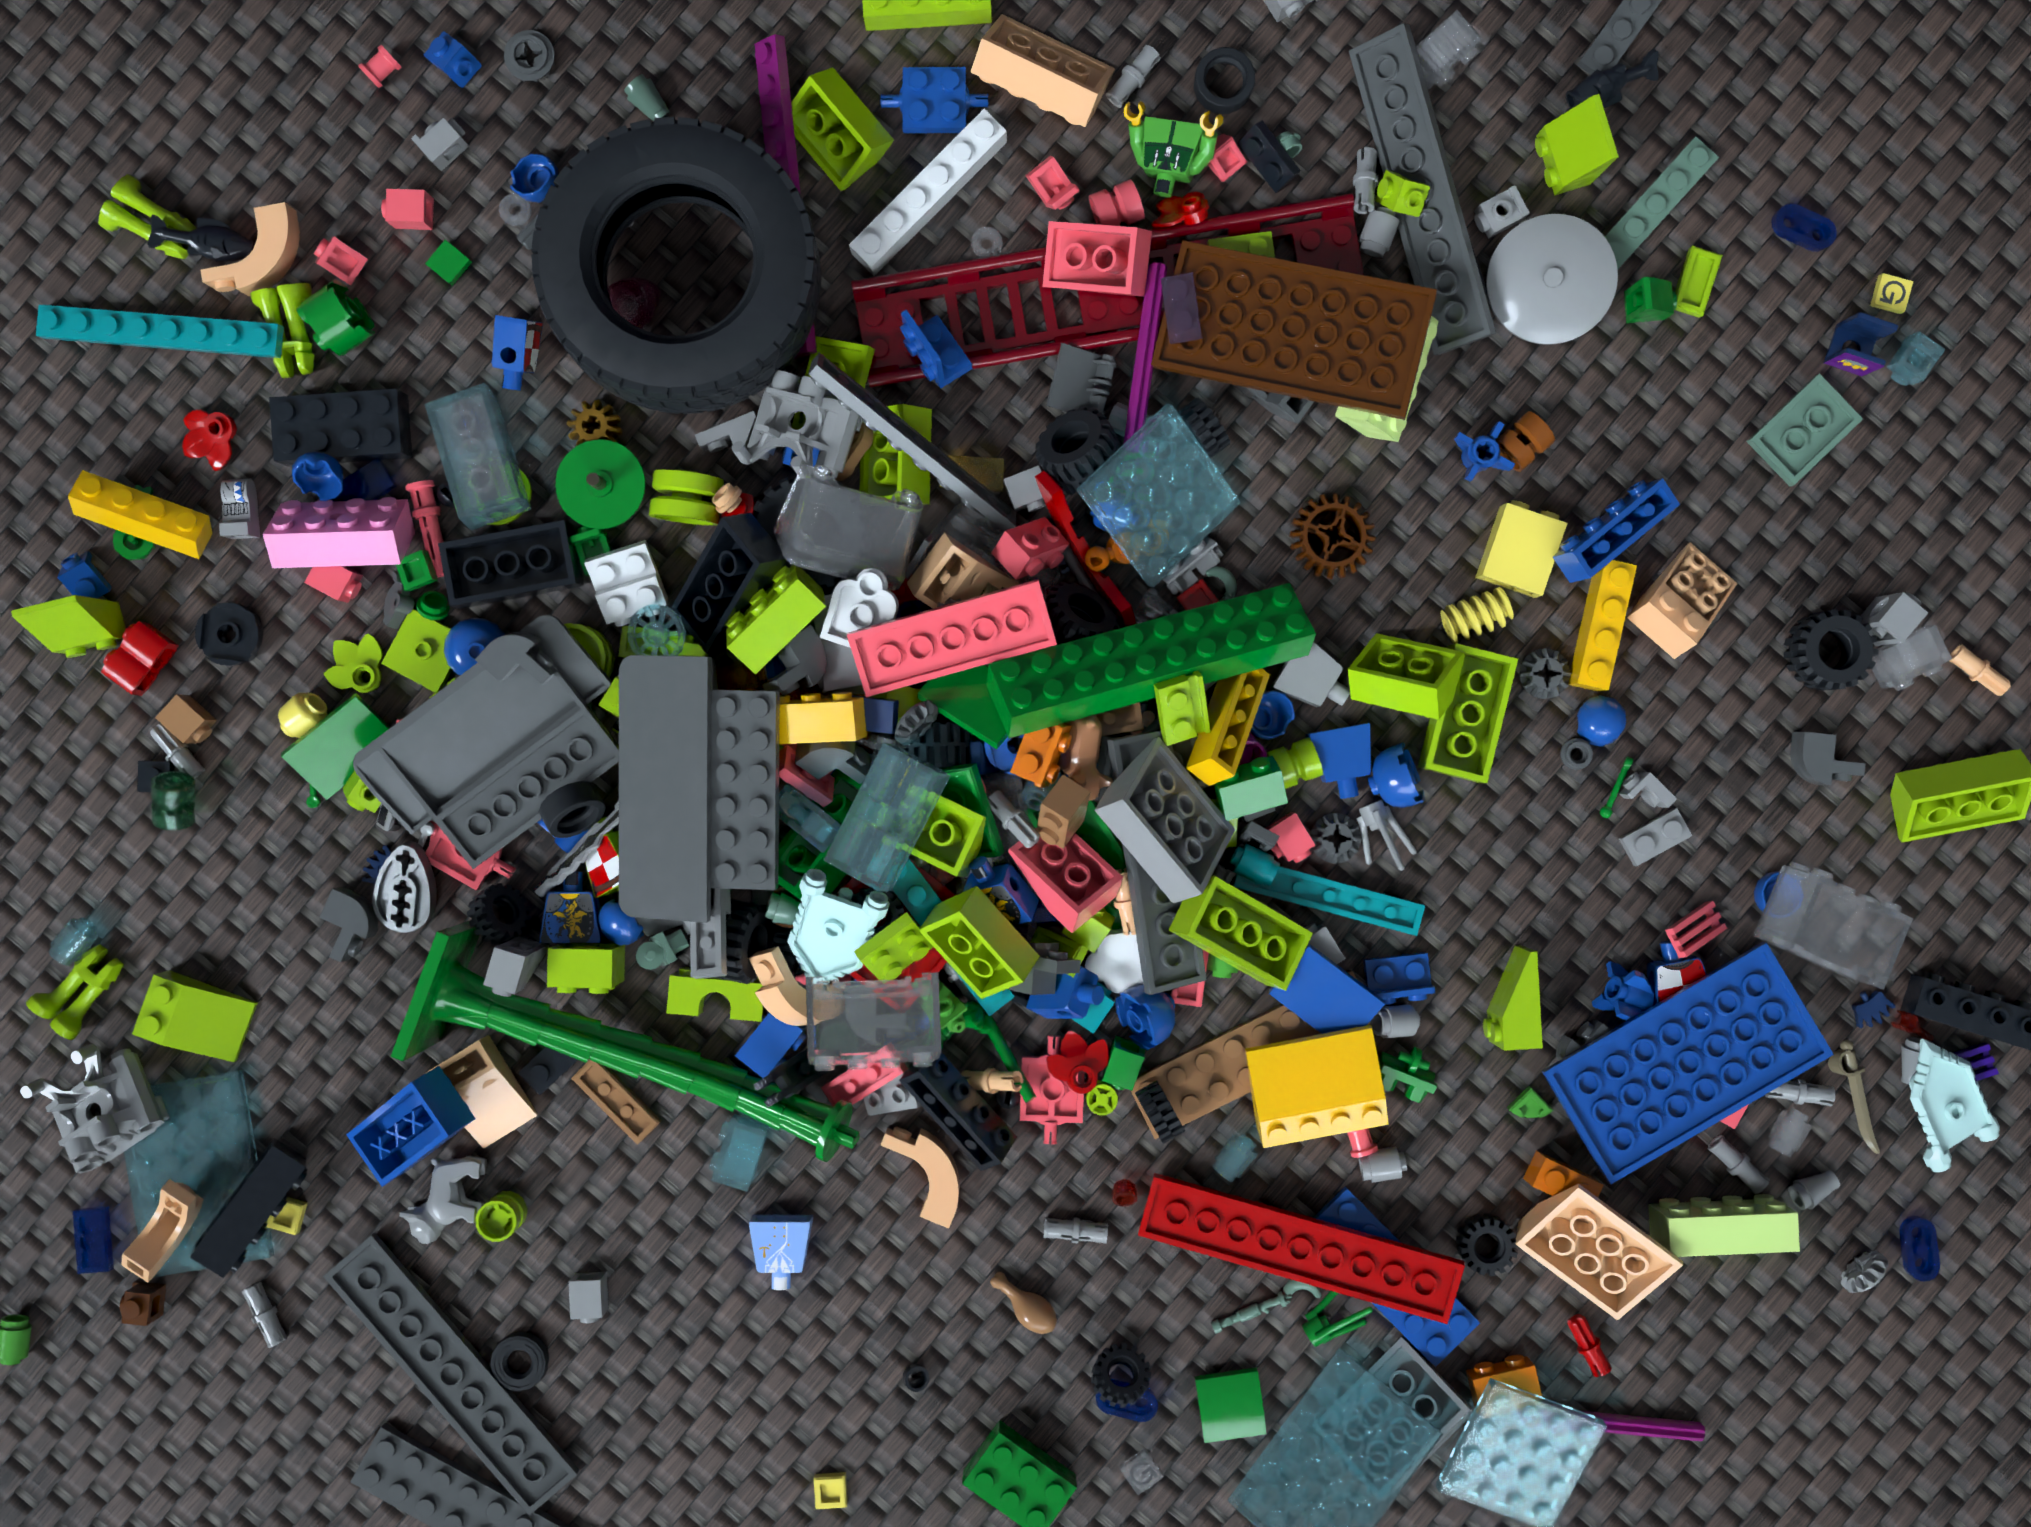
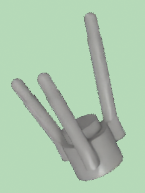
M1379 800L1359 808L1361 816L1356 818L1360 827L1366 864L1370 865L1372 863L1367 826H1369L1371 831L1380 829L1398 869L1404 870L1405 867L1386 825L1390 823L1411 854H1416L1417 851L1392 815L1389 805L1384 806L1383 801Z

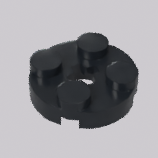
M223 602L212 606L213 608L206 614H202L196 624L195 639L199 649L203 650L211 662L225 666H237L255 659L263 640L260 617L255 612L240 604ZM231 625L233 626V631L236 632V637L232 639L231 643H228V639L222 637V633L227 631Z

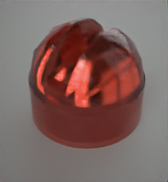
M1127 1179L1118 1180L1112 1189L1113 1203L1122 1207L1134 1205L1137 1202L1135 1184Z

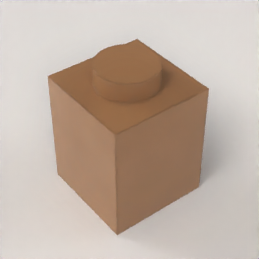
M176 694L155 717L183 744H196L206 740L212 733L211 727L217 721L190 695Z

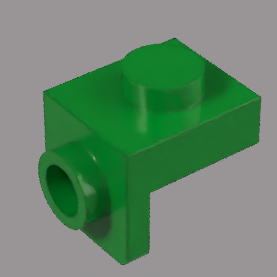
M584 526L576 530V535L570 536V541L576 547L584 575L589 576L584 564L585 559L612 551L605 530Z

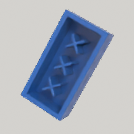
M437 1066L409 1083L346 1135L383 1187L410 1170L476 1118L458 1094L448 1076L445 1075L440 1066Z

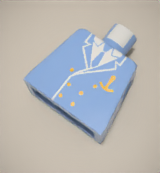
M753 1215L749 1221L757 1272L772 1273V1289H790L791 1273L803 1271L813 1215Z

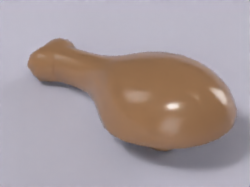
M1002 1272L995 1274L990 1281L992 1287L1001 1290L1010 1298L1015 1315L1025 1328L1039 1334H1047L1055 1329L1057 1323L1056 1313L1044 1297L1018 1289L1007 1280Z

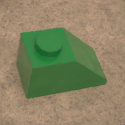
M1643 277L1624 291L1626 323L1665 320L1674 314V310L1677 307V295L1675 291H1672V281L1654 277Z

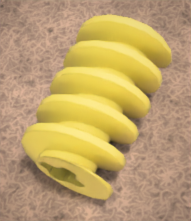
M1501 587L1495 588L1492 594L1488 591L1482 593L1481 599L1476 595L1470 597L1469 604L1467 601L1461 600L1458 601L1457 608L1453 604L1447 605L1445 612L1443 610L1440 612L1445 632L1453 644H1458V634L1460 633L1465 640H1469L1471 629L1474 630L1477 636H1481L1482 625H1485L1489 632L1494 631V621H1497L1503 628L1506 627V617H1509L1511 620L1514 617L1509 598Z

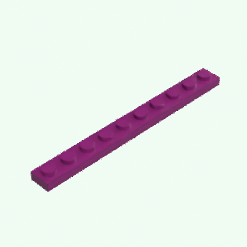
M774 34L754 44L765 151L784 169L800 193L785 36ZM814 322L803 347L800 348V352L795 359L817 353Z

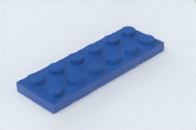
M1346 1186L1313 1217L1400 1242ZM1455 1298L1448 1324L1372 1303L1435 1367L1480 1324L1457 1298Z

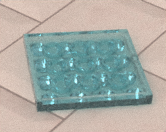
M1165 404L1076 489L1145 583L1150 587H1155L1241 503L1172 404Z
M1490 1378L1435 1485L1441 1493L1530 1525L1554 1527L1607 1425L1603 1419Z

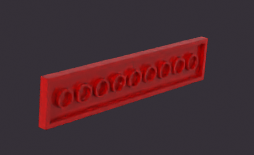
M1154 1173L1138 1231V1236L1444 1324H1448L1465 1268L1464 1261L1157 1173Z

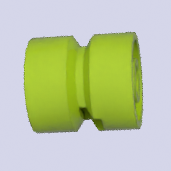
M1309 737L1292 743L1290 750L1283 746L1266 752L1267 757L1273 756L1280 767L1285 789L1298 785L1299 778L1307 781L1323 775L1318 753Z
M502 1191L494 1195L477 1212L475 1221L479 1234L492 1242H500L509 1238L525 1222L527 1217V1205L524 1199L512 1191Z

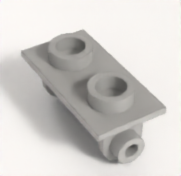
M1205 535L1203 538H1198L1191 542L1187 547V551L1180 557L1169 560L1163 566V571L1157 576L1168 584L1167 588L1173 595H1176L1178 592L1182 594L1198 580L1192 570L1197 568L1201 575H1205L1208 569L1221 562L1220 558L1223 556V553L1217 547V542Z

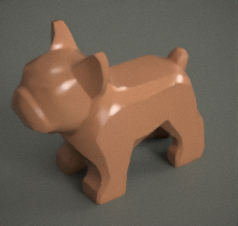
M1096 714L1066 723L1072 726L1069 732L1072 735V740L1066 753H1061L1057 763L1071 780L1091 792L1089 801L1098 797L1101 788L1110 786L1113 783L1112 778L1101 774L1096 768L1102 735L1101 723Z

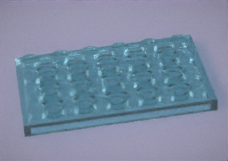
M243 1070L150 1085L154 1097H162L170 1118L165 1120L153 1133L124 1151L138 1235L154 1215L159 1205L161 1188L169 1179L175 1183L179 1182L188 1185L195 1194L204 1199L194 1223L176 1250L154 1277L206 1269V1267L190 1258L192 1248L258 1160ZM265 1227L267 1230L256 1245L249 1243L246 1247L247 1253L243 1262L270 1258L274 1255L270 1228Z
M1339 1348L1227 1501L1255 1527H1375L1440 1440L1443 1433L1345 1350Z

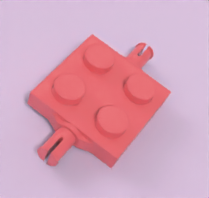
M432 820L429 821L434 825L435 830L431 834L429 847L425 853L432 866L475 890H480L485 879L493 870L507 879L513 876L512 873L515 872L516 868L500 860L503 848L472 869L440 827Z
M1048 1035L1047 1054L1041 1056H1022L1021 1069L1037 1097L1025 1103L1020 1094L1019 1121H1036L1045 1125L1043 1143L1049 1144L1051 1132V1144H1057V1125L1083 1123L1084 1094L1074 1092L1069 1088L1066 1081L1055 1079L1049 1072L1046 1057L1060 1054L1061 1036L1055 1035V1047L1053 1048V1035ZM1084 1071L1077 1073L1076 1081L1078 1083H1084Z

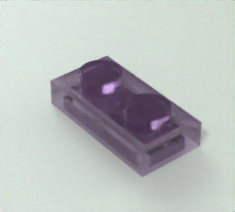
M1193 272L1161 278L1170 344L1203 339Z

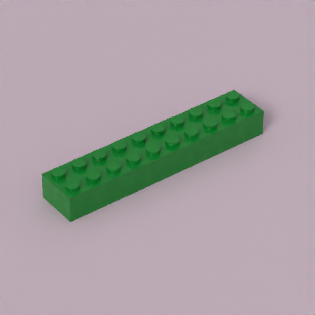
M1288 583L989 663L986 686L1008 738H1013L1156 698L1154 684L1181 675L1190 676L1197 670L1202 674L1204 684L1308 656L1316 632L1291 584Z

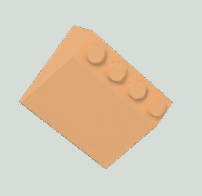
M1580 1184L1538 1203L1518 1221L1516 1245L1616 1320H1619L1683 1266L1681 1259Z

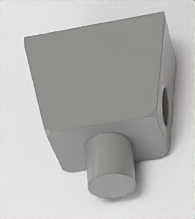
M1314 642L1308 656L1286 661L1270 686L1272 690L1285 693L1286 696L1315 707H1320L1326 697L1342 706L1350 695V689L1337 681L1344 668Z

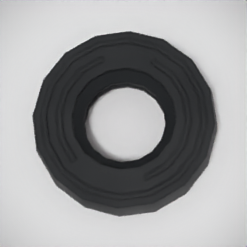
M517 1332L509 1334L497 1344L492 1352L490 1364L492 1374L508 1390L522 1391L530 1389L539 1383L548 1369L549 1355L547 1347L542 1340L532 1333ZM515 1350L527 1352L532 1361L530 1369L523 1373L512 1370L508 1362L510 1353Z

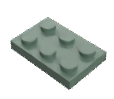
M1819 373L1810 379L1746 442L1789 486H1793L1854 429L1863 418Z

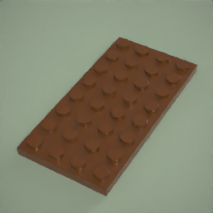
M1182 240L1151 365L1153 368L1405 420L1437 296V289Z

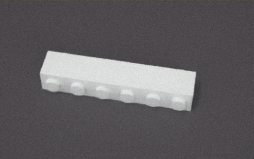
M983 109L849 244L852 255L875 276L1007 143V131Z

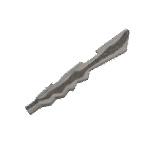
M619 801L614 805L615 810L601 824L596 822L576 843L572 850L565 853L551 868L543 880L534 888V892L538 896L543 897L556 885L561 884L568 875L576 871L581 863L586 861L591 851L600 847L603 836L619 824Z

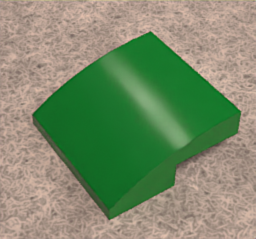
M1257 1367L1195 1376L1204 1443L1267 1434Z

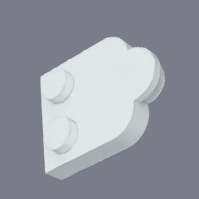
M868 568L861 571L856 579H846L836 585L820 638L851 648L847 638L848 632L896 619L899 608L898 599L893 592L887 590L888 581L883 572L875 568Z
M1123 929L1110 930L1097 948V951L1091 953L1085 962V968L1098 975V981H1104L1109 990L1118 994L1133 986L1143 984L1136 934L1132 935L1131 931H1129L1130 935H1123Z

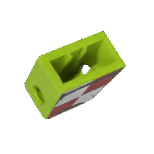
M607 817L601 818L597 823L601 824ZM613 829L603 836L600 847L591 851L585 861L595 898L619 892V831L614 832ZM592 842L591 844L587 845L586 848H588L589 846L593 845L594 842Z

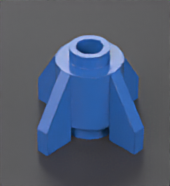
M1499 421L1487 436H1479L1475 439H1471L1461 432L1457 433L1454 440L1462 450L1461 459L1467 468L1464 479L1470 482L1474 479L1477 472L1485 471L1489 467L1506 471L1513 469L1515 463L1500 456V447L1495 440L1505 424ZM1479 452H1480L1481 455H1482V459H1480V458L1478 457Z
M1611 961L1606 964L1608 977L1611 979L1605 986V995L1601 994L1592 1001L1593 1007L1600 1010H1615L1616 1017L1628 1020L1653 1006L1654 991L1645 974L1636 970L1628 973L1621 965Z

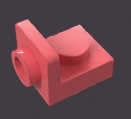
M334 236L329 241L323 238L313 253L318 257L315 261L317 265L323 267L350 286L368 260Z

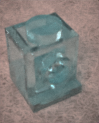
M1918 331L1903 340L1902 346L1886 367L1893 372L1891 378L1901 385H1914L1924 381L1945 351L1943 347Z

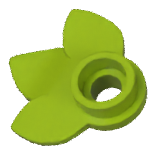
M366 634L361 639L359 645L350 641L335 640L333 642V655L336 666L331 667L324 673L328 682L336 688L347 689L353 687L361 693H370L376 690L382 679L378 666L383 656L382 649L376 638L371 634ZM364 672L370 673L371 679L368 683L362 681Z

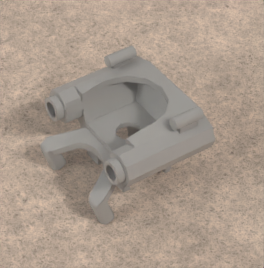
M777 370L772 383H768L764 390L747 446L749 449L747 450L741 441H736L731 448L741 463L748 465L758 459L768 461L769 455L774 456L776 447H789L797 454L790 462L792 468L799 478L808 480L813 475V448L820 451L816 464L820 466L818 472L837 478L838 473H843L855 431L860 432L863 422L862 417L854 410L849 411L841 406L834 394L827 389H820L814 384L811 377L802 376L799 385L800 377ZM803 412L806 416L805 425L799 430H794L791 427V419L795 413Z
M94 1044L86 1045L71 1054V1059L74 1063L85 1062L87 1074L84 1081L72 1089H63L47 1079L40 1078L23 1086L20 1090L24 1098H30L40 1092L53 1100L46 1106V1110L54 1115L63 1138L58 1141L59 1145L65 1147L76 1173L81 1174L91 1171L111 1161L153 1133L165 1120L170 1118L162 1097H154L138 1054L131 1052L130 1049H122L111 1055L112 1060L109 1063L112 1074L104 1077L100 1049ZM93 1103H97L100 1106L101 1116L94 1117L89 1108Z

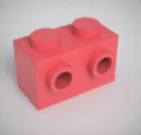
M1046 517L1006 530L991 554L1017 580L1028 575L1032 577L1043 569H1053L1058 566L1064 559L1063 553L1069 542L1057 527L1052 525Z

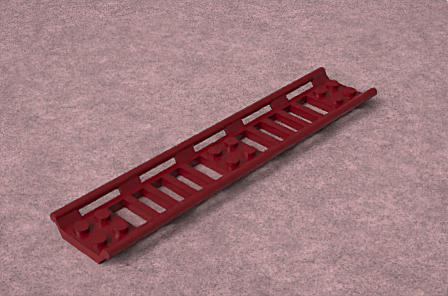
M1353 193L1207 218L1194 225L1179 223L1168 227L1146 229L1152 231L1149 261L1162 259V263L1167 266L1166 288L1168 295L1176 268L1174 257L1179 256L1182 243L1166 245V239L1228 228V235L1188 242L1207 245L1209 239L1271 231L1273 240L1291 237L1294 258L1297 263L1364 275L1354 221ZM1321 212L1320 219L1260 229V222ZM1046 247L851 281L862 344L875 349L868 374L869 387L926 378L921 367L915 366L921 365L922 362L917 355L914 357L910 355L903 343V340L906 338L900 329V326L903 325L901 312L904 310L909 312L918 326L923 324L920 301L945 297L951 335L972 363V368L978 369L1058 355L1061 343L1087 350L1138 341L1140 327H1133L1140 326L1144 299L1143 296L1077 290L1083 325L1058 329L1051 288L1042 287ZM1041 261L1040 268L979 278L980 271ZM946 277L948 279V284L886 294L885 288ZM1038 281L1046 331L1027 334L1018 284ZM1007 286L1015 337L996 340L987 290ZM976 292L985 342L964 345L956 295ZM1161 311L1159 331H1160V327H1161V323H1162L1164 311Z

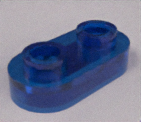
M1797 204L1783 206L1772 217L1773 231L1779 237L1813 252L1826 249L1833 244L1837 236L1836 226L1830 219ZM1784 218H1787V219L1790 220V222H1791V227H1790V228H1789V227H1786V226L1784 225V223H1783ZM1813 231L1819 234V241L1812 237Z
M1910 1216L1901 1223L1899 1229L1903 1266L1907 1274L1916 1280L1930 1281L1940 1271L1936 1229L1930 1221L1920 1216ZM1918 1227L1917 1235L1912 1236L1913 1228ZM1922 1258V1264L1916 1267L1917 1259Z
M1111 1379L1112 1382L1117 1386L1124 1387L1131 1384ZM1149 1388L1141 1397L1147 1400L1146 1405L1138 1406L1135 1403L1130 1406V1403H1128L1123 1408H1120L1118 1403H1116L1115 1407L1110 1406L1109 1400L1106 1399L1103 1402L1100 1399V1392L1095 1393L1097 1406L1106 1414L1138 1422H1146L1151 1420L1158 1410L1156 1395Z

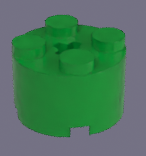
M332 280L304 300L296 310L301 319L310 324L314 330L313 339L322 350L326 351L330 348L338 356H344L374 335L375 331L371 329L375 325L357 297L353 300L345 294L349 289L340 281Z

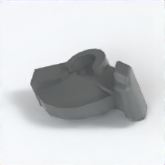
M394 570L392 576L395 583L389 589L385 598L383 622L387 627L398 629L405 615L413 610L414 599L410 597V591L404 590L398 571Z

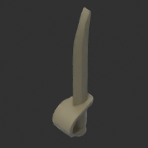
M1843 1040L1840 1043L1841 1049L1833 1052L1834 1055L1829 1058L1828 1066L1832 1072L1848 1076L1859 1130L1869 1148L1874 1153L1879 1154L1880 1150L1873 1133L1860 1074L1865 1072V1068L1858 1067L1855 1051L1852 1050L1853 1043L1850 1040ZM1842 1058H1843L1845 1070H1844L1843 1067H1842V1063H1841V1062H1842Z

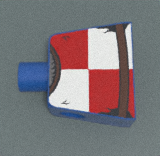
M495 315L492 367L504 369L502 388L521 391L523 372H535L543 323Z
M1670 940L1660 943L1663 960L1647 964V980L1654 991L1653 1006L1707 975L1699 957L1689 955L1688 957L1679 958Z

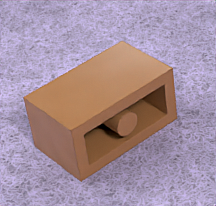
M1062 775L1041 803L1036 830L1041 839L1050 845H1057L1064 849L1085 820L1091 792L1065 775Z

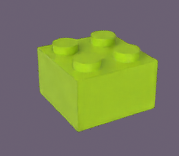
M560 943L548 948L547 987H557V993H576L577 989L589 988V993L605 994L609 993V990L615 989V986L624 982L625 945L618 946L615 943Z

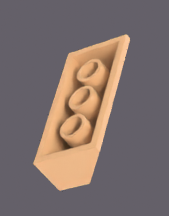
M1003 14L1000 15L982 37L971 69V73L978 75L982 81L1007 89L1011 95L1023 97L1036 103L1040 109L1052 111L1063 116L1069 123L1086 127L1094 115L1115 71V68Z

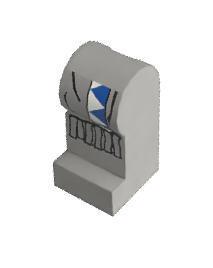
M223 480L220 490L223 502V523H219L220 536L230 539L260 538L257 492L253 480Z

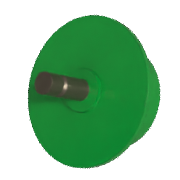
M591 440L573 448L560 463L556 474V494L563 510L577 523L593 529H609L623 524L636 513L645 494V475L636 456L623 445L610 440Z

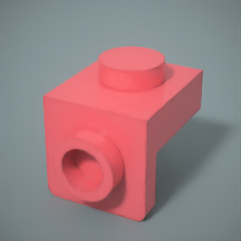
M1053 156L1046 158L1025 175L1046 207L1054 210L1057 208L1061 210L1070 205L1075 199L1073 196L1080 191L1076 184L1070 182Z

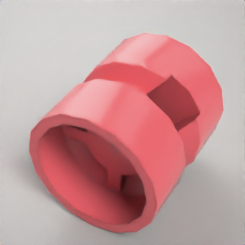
M1131 179L1114 185L1113 192L1103 189L1089 195V203L1097 225L1120 226L1121 222L1131 225L1145 219L1139 193Z

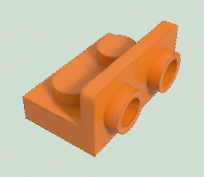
M1063 723L1024 734L1010 773L1034 782L1035 786L1039 788L1049 787L1050 783L1053 784L1060 772V766L1057 763L1061 753H1066L1072 740V735L1069 734L1072 726Z

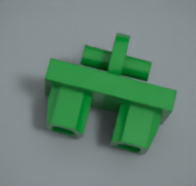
M1414 1047L1410 1054L1399 1051L1397 1057L1385 1052L1381 1053L1378 1060L1385 1090L1393 1091L1399 1080L1407 1083L1404 1094L1412 1101L1420 1103L1428 1092L1434 1094L1437 1088V1083H1434L1435 1072L1428 1070L1430 1062L1421 1059L1422 1049Z

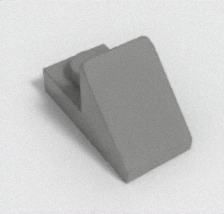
M754 411L695 434L699 447L703 451L709 450L710 453H714L726 448L729 441H732V444L736 441H741L748 450L747 446L757 417Z

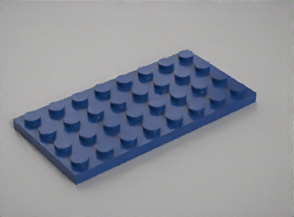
M1762 942L1542 1070V1073L1609 1184H1613L1834 1054L1767 943Z

